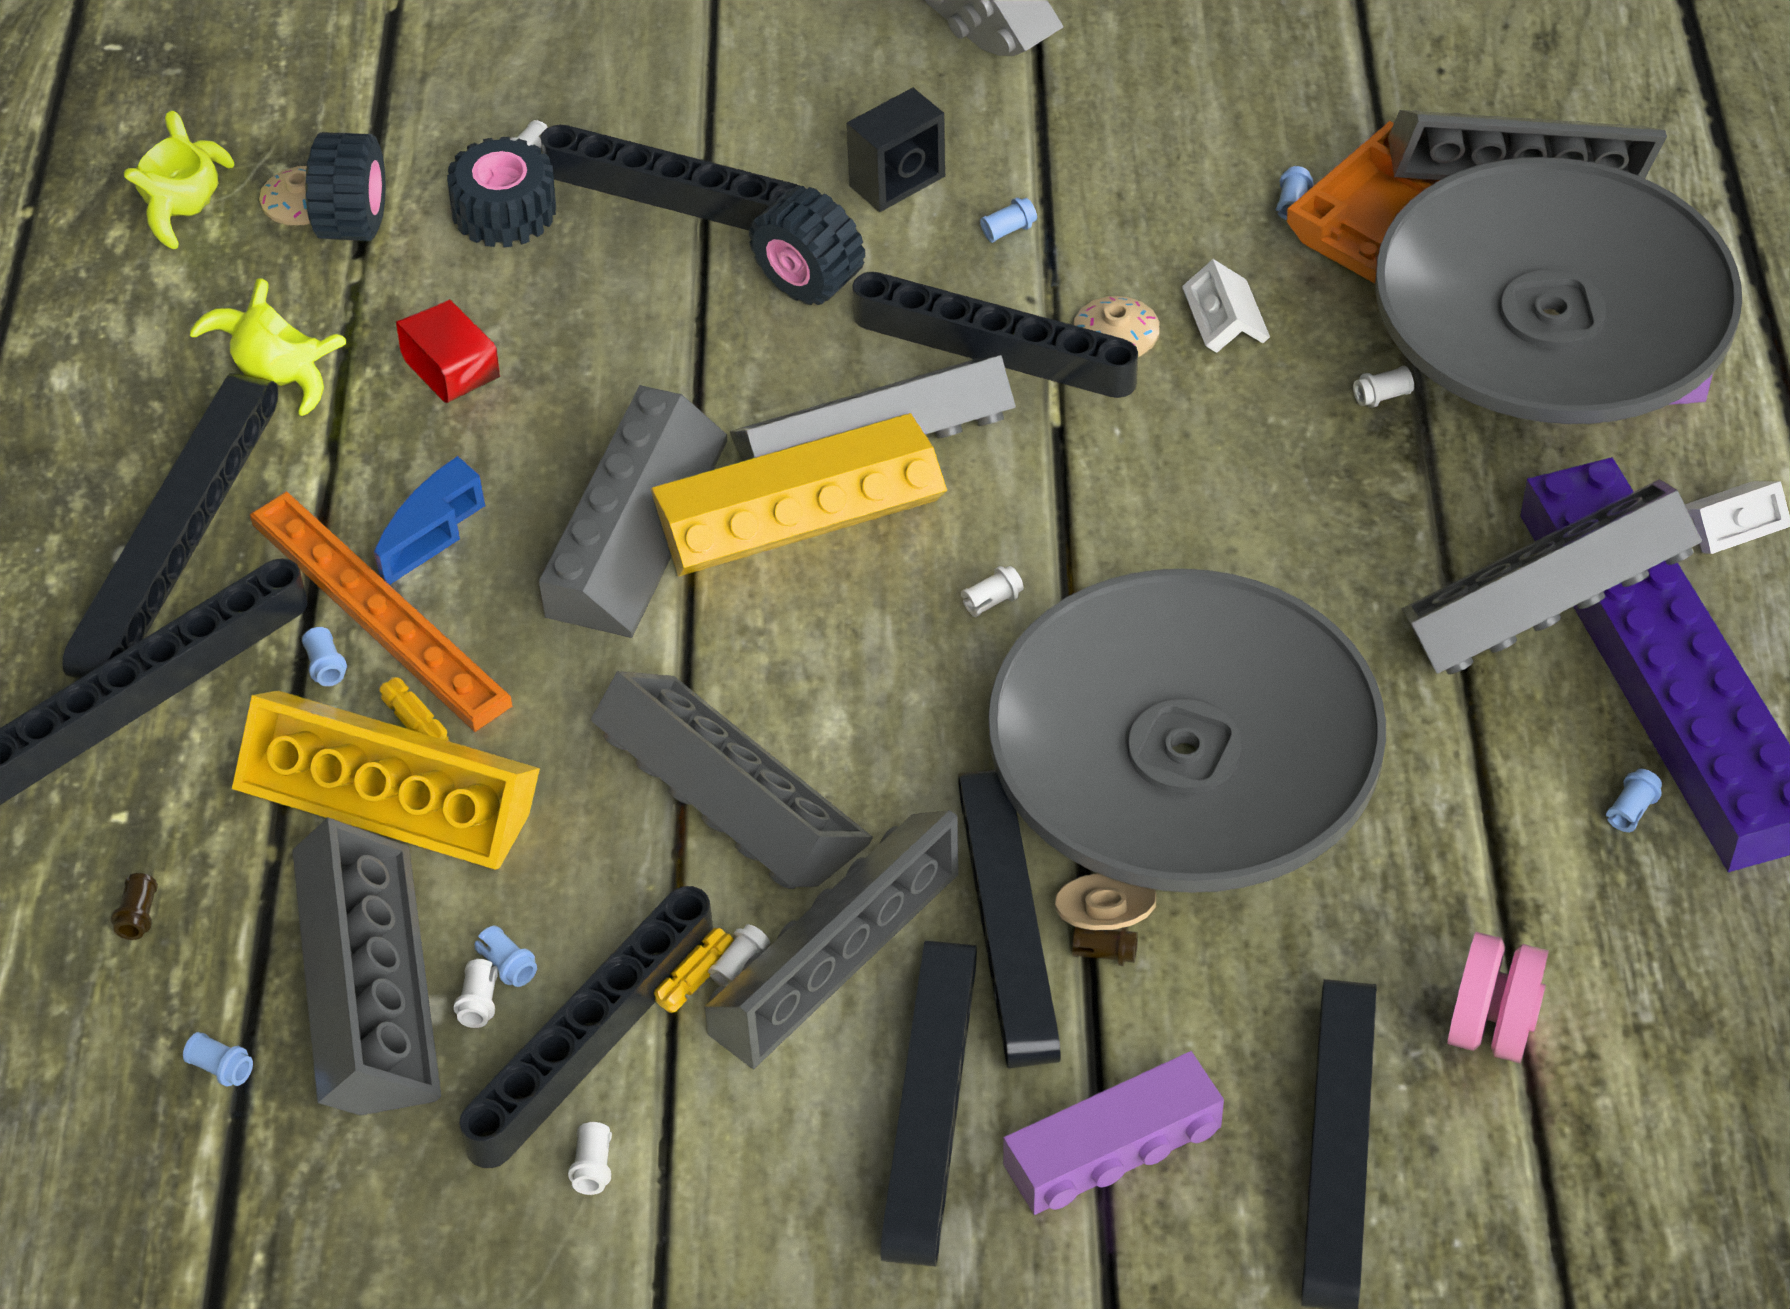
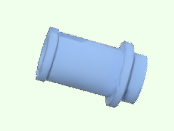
M1300 166L1290 167L1281 175L1279 181L1282 191L1276 211H1279L1278 215L1287 220V209L1313 187V179L1310 172Z
M1017 197L1012 199L1011 205L989 216L982 217L980 225L986 238L993 243L997 239L1020 228L1025 230L1031 228L1032 222L1037 220V214L1028 198L1020 199Z
M315 627L308 630L302 637V644L311 662L309 665L311 678L322 686L338 684L344 678L347 664L345 658L337 653L332 634L324 627Z
M1638 769L1626 776L1624 779V790L1606 813V816L1609 817L1607 819L1608 822L1620 831L1633 832L1648 806L1657 803L1662 796L1661 780L1656 774L1646 769Z
M496 925L490 926L480 933L478 937L488 946L486 947L481 941H476L475 950L492 962L493 966L498 967L499 977L504 984L521 987L531 981L536 974L537 964L535 963V956L530 950L520 949Z
M196 1032L193 1034L184 1047L183 1059L185 1062L216 1075L218 1082L226 1087L233 1084L236 1086L243 1084L252 1071L253 1060L248 1056L246 1049L240 1046L230 1048L204 1033Z

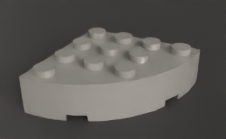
M925 0L929 6L948 21L951 31L957 38L962 39L966 36L982 50L999 56H1015L1025 52L1064 27L1047 0Z

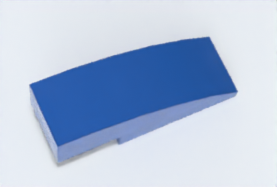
M458 456L434 472L415 489L385 528L374 550L379 575L389 585L460 540L457 524L485 507L480 475Z

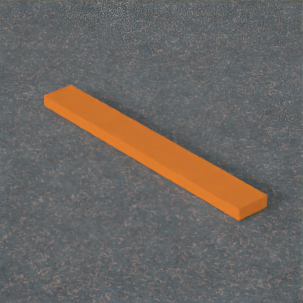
M287 491L250 514L252 525L288 559L295 562L306 576L474 732L513 707L511 696Z

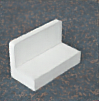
M1214 259L1182 286L1205 346L1216 353L1242 331L1262 343L1270 338L1246 279Z
M1753 481L1685 504L1703 541L1700 543L1702 553L1713 554L1790 527V515L1781 481Z

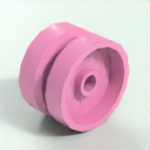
M1475 932L1465 965L1447 1044L1474 1051L1481 1045L1487 1021L1495 1022L1496 1027L1491 1044L1494 1057L1521 1064L1529 1031H1535L1546 987L1541 982L1549 950L1522 944L1515 950L1509 974L1500 972L1505 952L1502 938Z

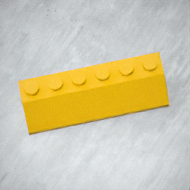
M909 413L652 487L650 490L679 577L937 501L947 491L932 444L913 415Z
M273 691L251 696L232 789L318 816L329 817L354 827L497 870L501 867L530 814L540 768L282 691Z

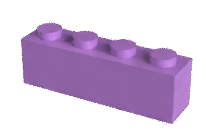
M1192 1051L1003 1137V1165L1034 1215L1049 1208L1053 1210L1060 1209L1071 1203L1078 1194L1095 1186H1109L1118 1181L1129 1170L1144 1163L1146 1165L1156 1164L1165 1159L1172 1150L1189 1142L1200 1143L1210 1138L1221 1128L1224 1099Z

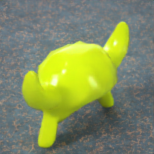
M169 111L165 116V124L170 136L153 146L142 157L136 168L126 169L124 177L135 184L137 191L148 204L146 211L147 223L155 237L167 247L177 249L179 244L172 230L170 217L192 216L200 213L210 203L211 196L219 184L218 173L213 162L226 168H233L234 161L222 146L213 141L199 140L191 143L179 114L175 111Z
M263 278L256 279L251 300L245 313L232 308L214 309L205 313L196 321L190 330V336L198 337L213 330H222L231 334L230 354L244 375L274 381L279 386L288 385L296 381L302 387L303 400L298 414L304 416L310 413L319 403L324 389L322 375L314 362L345 345L346 339L340 334H333L319 341L316 338L302 334L288 324L266 303L269 288L268 282Z

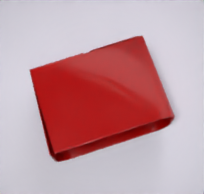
M449 299L434 307L396 321L400 351L405 362L443 402L449 403L500 377L497 348L494 342L452 300Z

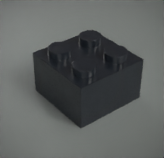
M914 87L846 123L849 186L877 211L882 212L946 177L944 112Z

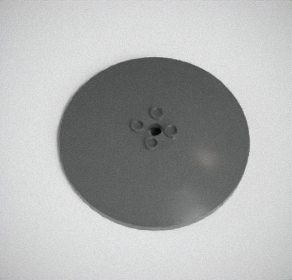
M1539 157L1501 160L1462 170L1441 179L1414 197L1397 214L1381 243L1376 267L1375 291L1382 321L1395 344L1416 368L1446 390L1473 404L1509 416L1547 423L1594 424L1618 421L1655 411L1681 399L1707 380L1723 362L1732 346L1742 307V285L1731 251L1720 234L1697 210L1672 192L1638 175L1602 164L1565 158ZM1555 309L1560 315H1550L1543 310Z
M1160 569L1131 573L1086 587L1066 597L1030 624L1015 641L1004 658L996 676L990 699L989 740L996 774L1014 809L1046 843L1067 858L1106 877L1139 887L1173 892H1218L1252 886L1293 872L1334 846L1352 828L1374 794L1381 774L1386 744V717L1376 679L1366 660L1352 641L1334 623L1310 605L1278 588L1234 574L1198 569ZM1181 743H1186L1194 746L1197 750L1191 754H1180L1172 748Z

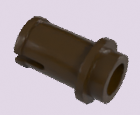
M133 873L126 878L120 906L111 915L114 932L119 937L127 940H137L150 930L152 919L149 913L154 894L158 888V883L153 877L143 873Z
M1128 926L1121 928V930H1090L1075 927L1073 947L1075 948H1073L1072 955L1073 957L1081 956L1117 960L1118 966H1124L1125 962L1135 963L1138 932L1129 931Z

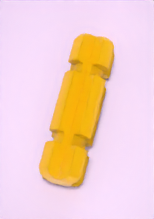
M392 677L388 682L382 683L379 688L381 699L390 709L395 710L394 714L407 729L449 741L447 729L439 720L433 719L434 715L413 692H408L409 687L402 679Z
M721 928L712 929L702 940L704 946L697 945L670 973L673 978H666L654 990L656 1003L669 1013L676 1012L688 1000L685 995H692L709 978L711 974L708 973V970L734 941L732 936L725 933Z

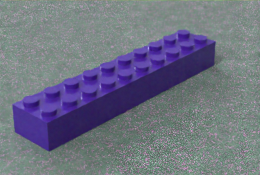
M1613 457L1528 478L1520 517L1534 541H1537L1634 491ZM1663 561L1647 569L1649 576L1644 580L1628 587H1623L1619 583L1603 591L1605 598L1587 608L1579 609L1577 605L1573 606L1727 872L1789 856L1790 744L1679 564L1667 565Z

